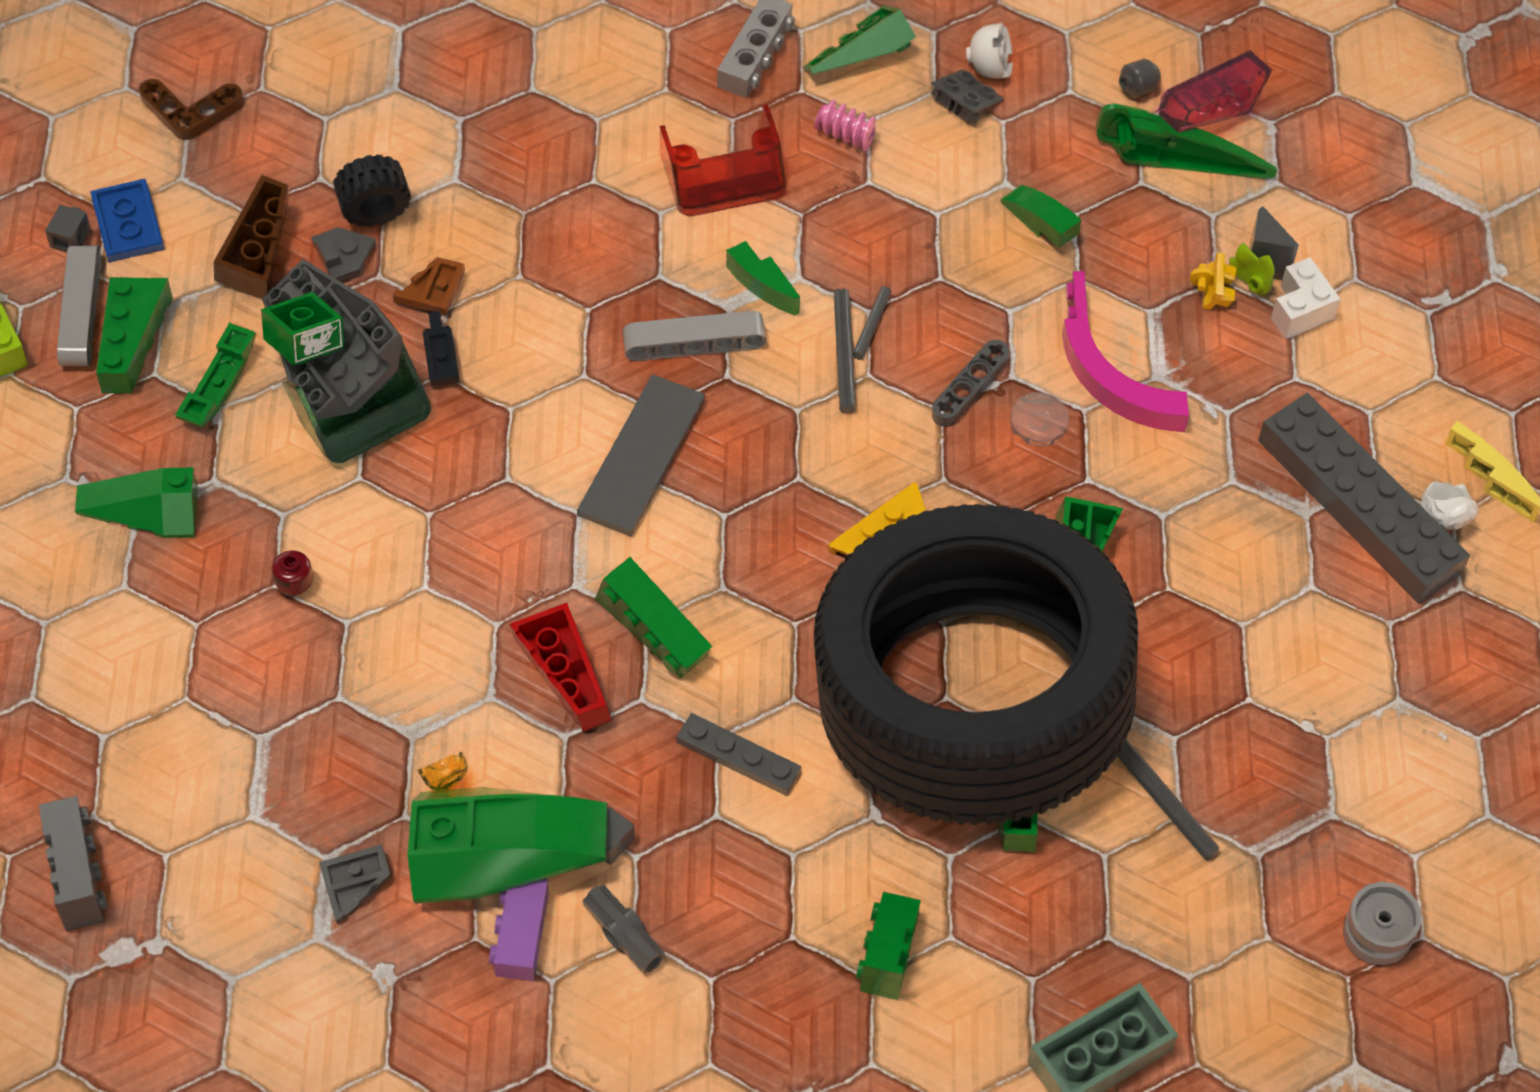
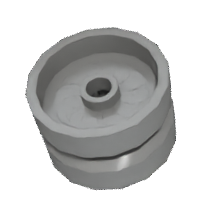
M1388 882L1368 884L1357 892L1343 922V936L1347 947L1356 957L1369 964L1384 966L1396 963L1407 955L1421 927L1422 912L1417 900L1408 890L1401 886Z

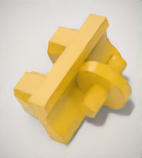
M1217 252L1212 263L1199 264V267L1190 273V282L1197 286L1198 291H1203L1202 308L1209 311L1216 304L1228 307L1235 299V290L1225 287L1224 284L1230 285L1234 281L1236 267L1225 263V254Z

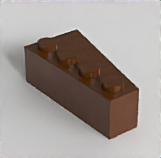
M261 175L213 262L214 281L263 299L269 293L288 206L287 184Z

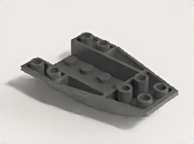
M302 259L262 299L264 307L266 308L314 292L343 317L345 348L294 366L280 354L289 384L317 420L356 413L398 372L402 336L376 303Z

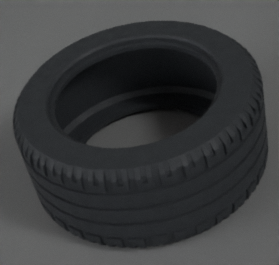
M963 504L945 508L939 507L932 511H923L918 515H910L907 519H900L896 524H889L884 527V530L875 532L873 537H868L863 541V544L855 547L854 552L849 553L845 561L839 564L837 571L832 574L830 581L826 584L825 591L822 593L814 623V651L820 713L827 738L839 760L843 762L844 767L850 771L851 775L855 779H859L861 785L868 788L871 793L880 795L883 801L891 802L894 807H902L905 812H914L919 817L928 816L931 820L937 821L941 819L945 823L954 821L960 825H965V822L971 823V825H978V823L991 825L993 822H999V824L1006 823V820L1011 819L1018 821L1021 820V817H1033L1035 813L1043 814L1047 812V809L1057 808L1059 803H1067L1073 796L1076 797L1081 794L1082 789H1088L1094 781L1101 777L1102 772H1106L1110 764L1116 759L1117 753L1120 752L1131 729L1136 706L1138 620L1136 609L1126 582L1123 581L1122 575L1117 571L1113 562H1109L1108 556L1102 553L1098 546L1091 544V541L1086 537H1082L1078 531L1070 530L1069 526L1059 524V521L1055 519H1048L1045 515H1036L1029 510L1023 511L1020 508H1008V506L1003 505L994 506V504ZM966 615H993L1025 623L1052 639L1071 661L1070 667L1062 677L1049 689L1033 699L1016 706L984 712L955 711L925 703L898 687L881 668L896 646L909 635L937 621Z

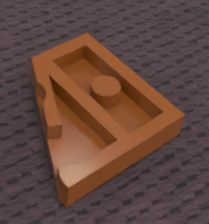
M439 257L435 258L427 265L425 270L418 272L411 278V284L402 291L397 289L394 292V302L431 312L440 311V314L447 315L465 272V265Z

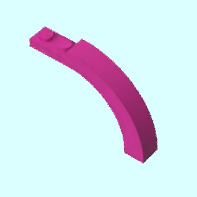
M1073 271L1071 283H1066V300H1071V306H1068L1067 318L1064 319L1062 340L1067 360L1080 383L1096 400L1125 419L1155 429L1185 432L1189 418L1187 391H1169L1144 385L1127 377L1106 360L1097 348L1089 329L1085 272Z

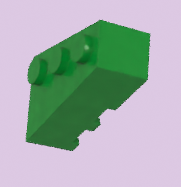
M1065 496L1056 513L1055 520L1059 521V524L1069 526L1070 530L1078 531L1082 537L1088 538L1091 544L1098 546L1102 552L1123 508Z
M883 891L880 903L874 902L870 920L875 921L872 931L867 930L863 949L867 950L865 960L860 959L856 979L861 980L860 992L894 1000L899 999L919 916L921 900Z

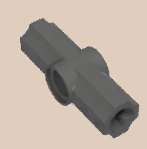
M604 884L590 890L582 900L583 906L602 926L603 933L608 941L617 950L622 949L643 974L651 972L658 967L665 958V952L645 931V926L639 916L631 908L625 909Z

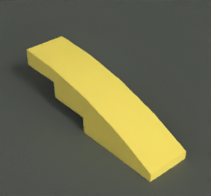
M1456 421L1450 429L1445 445L1466 457L1467 460L1464 468L1486 481L1483 492L1534 523L1540 512V498L1527 480L1502 454L1483 438Z

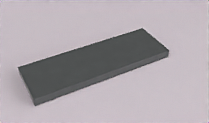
M652 374L579 505L577 516L632 537L705 402V394Z

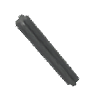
M844 288L834 291L839 408L842 413H852L855 411L856 403L849 291Z
M1126 739L1120 752L1117 753V757L1202 857L1206 860L1214 857L1218 853L1219 846Z

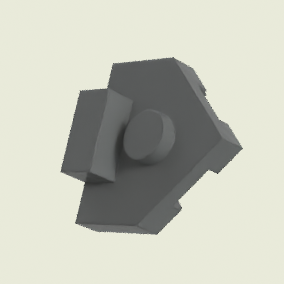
M338 227L311 237L312 243L327 273L340 282L359 276L365 267L364 263L376 245L375 238Z

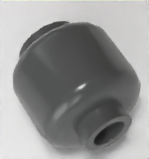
M1140 59L1125 64L1121 69L1119 77L1120 88L1133 98L1155 92L1161 81V73L1158 66L1148 59Z

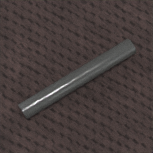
M886 286L880 288L853 351V357L857 360L863 359L891 294V289Z

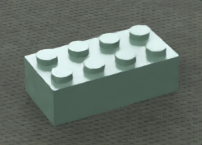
M1138 983L1032 1045L1027 1062L1048 1092H1104L1173 1051L1178 1034L1142 984Z

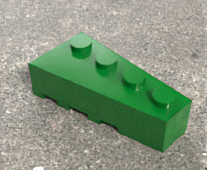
M631 557L603 578L595 600L663 662L669 672L675 673L682 678L709 655L713 646Z

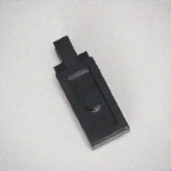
M440 311L429 312L430 328L423 329V340L430 386L460 383L452 329L450 326H442Z

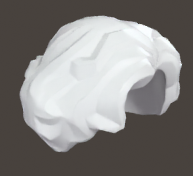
M1434 481L1426 488L1420 501V505L1445 530H1457L1470 524L1471 520L1476 518L1479 511L1476 502L1471 498L1466 486L1463 484L1452 486L1449 483Z

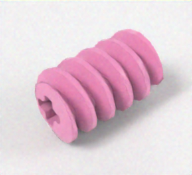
M835 99L829 105H823L820 108L814 123L815 130L823 129L824 134L830 135L832 133L835 139L842 137L845 143L852 142L854 147L859 148L862 146V149L867 151L875 135L876 117L872 116L866 122V113L862 112L856 118V108H852L847 114L846 104L843 103L839 109H836L837 101Z

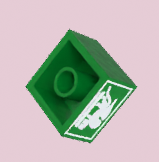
M314 292L261 309L263 339L293 366L345 348L343 317Z

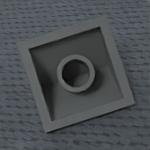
M1262 206L1258 209L1249 249L1258 258L1269 255L1275 268L1273 279L1283 280L1285 268L1294 264L1299 244Z

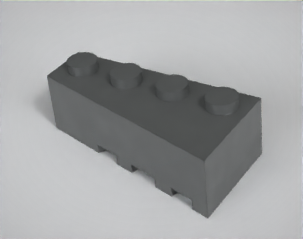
M77 796L40 804L39 810L46 845H49V848H46V854L52 872L50 873V879L55 893L53 895L54 904L65 931L104 922L102 910L108 909L104 890L98 891L97 881L102 880L99 863H93L91 853L97 851L93 834L87 835L86 825L91 824L87 806L81 807Z

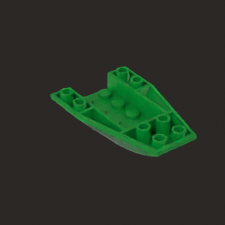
M490 787L421 792L412 800L407 853L414 904L478 899L606 861L608 804L583 798Z

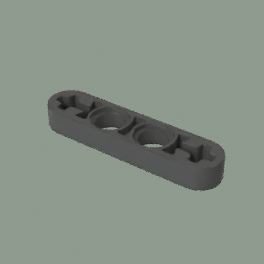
M1000 340L987 342L934 401L932 419L937 425L945 427L953 425L1006 366L1009 348L1005 342ZM997 352L1001 353V356H1000V355H996V356L991 360V364L989 363L991 353H992V354H996ZM982 369L987 375L983 378H976L971 374V371ZM957 388H965L970 392V395L959 397L954 391ZM951 402L952 405L950 413L945 412L944 414H941L940 410L945 411L950 406Z

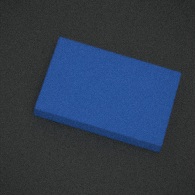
M146 178L90 191L108 263L165 250Z

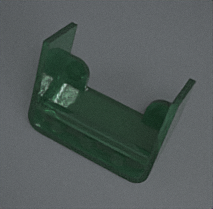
M403 341L401 343L398 372L356 413L317 420L302 388L289 380L282 382L301 424L325 458L334 463H344L424 421L431 411L430 401Z

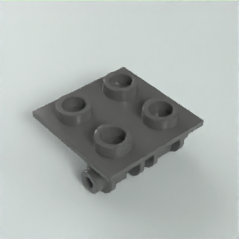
M963 69L931 83L934 86L931 92L934 100L948 110L953 109V114H959L958 117L968 124H976L979 121V111L1004 100L992 87L984 85L975 79L972 73Z

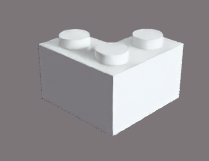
M1311 257L1287 266L1281 283V289L1285 295L1276 298L1271 316L1272 321L1285 339L1334 320L1341 300Z

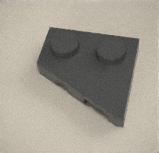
M382 844L319 862L336 923L346 918L391 878Z

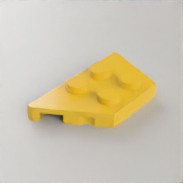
M913 482L828 544V551L834 555L837 552L844 555L853 553L855 547L863 544V541L868 537H873L875 532L884 530V527L889 524H896L900 519H907L910 515H918L926 511L918 484Z

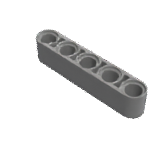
M98 245L68 246L57 344L59 366H90L101 266V255Z
M757 311L634 322L622 329L625 356L632 361L753 350L764 346L767 341L763 316Z

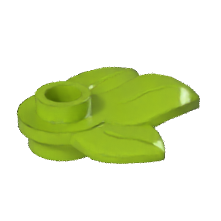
M1242 243L1238 247L1235 257L1229 258V265L1236 267V276L1241 281L1246 282L1252 292L1258 295H1265L1271 290L1274 282L1275 268L1269 255L1258 258L1245 243Z

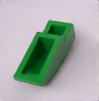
M1020 185L1001 198V203L1035 235L1039 237L1044 234L1058 248L1080 233L1082 220L1060 202L1041 191Z
M747 241L726 250V267L744 287L761 300L794 316L799 314L800 295L771 256L760 260Z

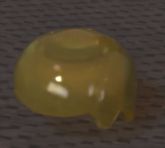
M459 752V755L452 754L428 766L419 768L418 772L423 782L431 790H449L455 788L466 777L468 761L463 753Z

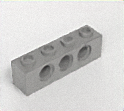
M783 0L758 1L717 70V88L744 98H748L752 89L756 90L758 88L762 72L769 69L775 50L779 51L781 49L785 33L787 31L790 32L794 26L795 16H792L793 4Z

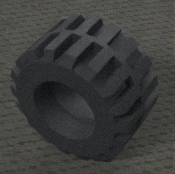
M377 154L375 156L367 155L364 158L354 159L352 163L344 165V169L339 170L336 174L337 177L334 178V190L342 215L349 223H356V226L362 227L367 225V227H374V225H383L385 222L393 221L396 219V216L402 215L405 212L404 209L408 208L410 204L411 194L402 166H400L397 160H393V157H383V155Z

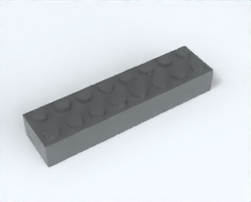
M1308 392L1263 421L1258 441L1418 604L1463 574L1470 554Z

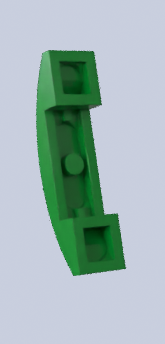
M232 323L228 324L216 344L217 354L194 393L188 392L175 414L177 419L203 428L216 415L233 390L247 362L256 337L254 331Z

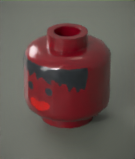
M289 550L284 551L274 559L272 574L274 583L279 591L293 596L302 594L309 589L313 581L311 562L304 553Z

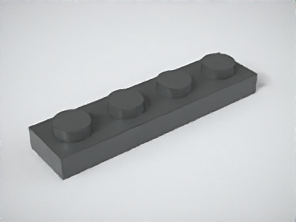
M693 713L690 714L676 736V743L785 796L788 795L801 773V765Z

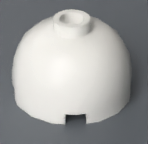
M1003 23L990 24L980 28L971 39V47L966 48L968 63H973L975 70L981 76L989 79L1009 78L1012 73L1013 62L1007 64L1008 54H1012V45L1007 27H1002Z

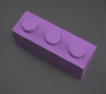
M548 879L532 882L500 893V905H504L503 914L496 916L494 933L499 935L497 945H491L489 964H494L496 977L534 981L549 897Z

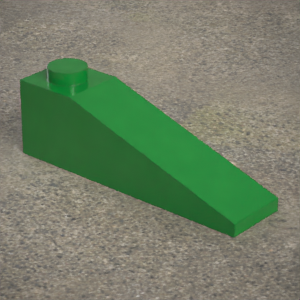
M884 5L856 24L857 31L842 35L836 48L831 46L803 66L805 72L815 74L895 51L898 53L907 49L911 45L910 41L916 38V35L901 9Z
M160 468L77 485L75 513L107 523L114 521L128 525L129 529L136 531L139 528L154 532L155 536L162 538H195L198 483L194 468Z

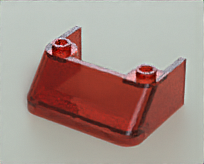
M768 104L763 105L762 128L756 130L752 135L751 144L753 149L699 159L697 151L692 146L685 144L671 146L665 125L659 126L660 156L677 209L681 214L697 216L775 200L785 194L786 176L780 138Z

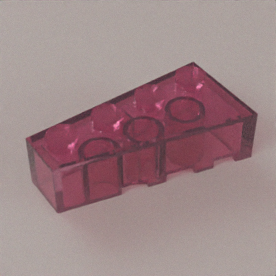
M1249 50L1167 89L1160 98L1161 102L1156 112L1177 132L1250 114L1273 70Z

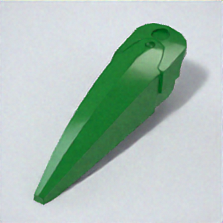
M1112 103L1102 107L1095 126L1097 138L1104 143L1112 145L1120 158L1130 164L1253 178H1275L1277 173V167L1224 138L1189 124L1149 113L1145 109Z

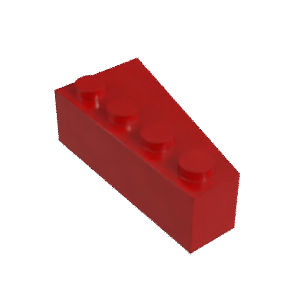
M567 602L509 624L517 644L583 732L612 721Z

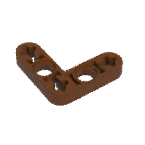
M157 79L145 80L139 86V93L143 104L181 140H190L237 111L244 103L241 88L232 83L222 85L189 107H186ZM153 93H157V94H158V98H159L158 100H157L156 96H155ZM166 106L176 107L171 113L162 112V109ZM205 108H213L215 110L211 115L201 114V111ZM180 118H181V122L184 124L183 126H180V122H179V119H180Z

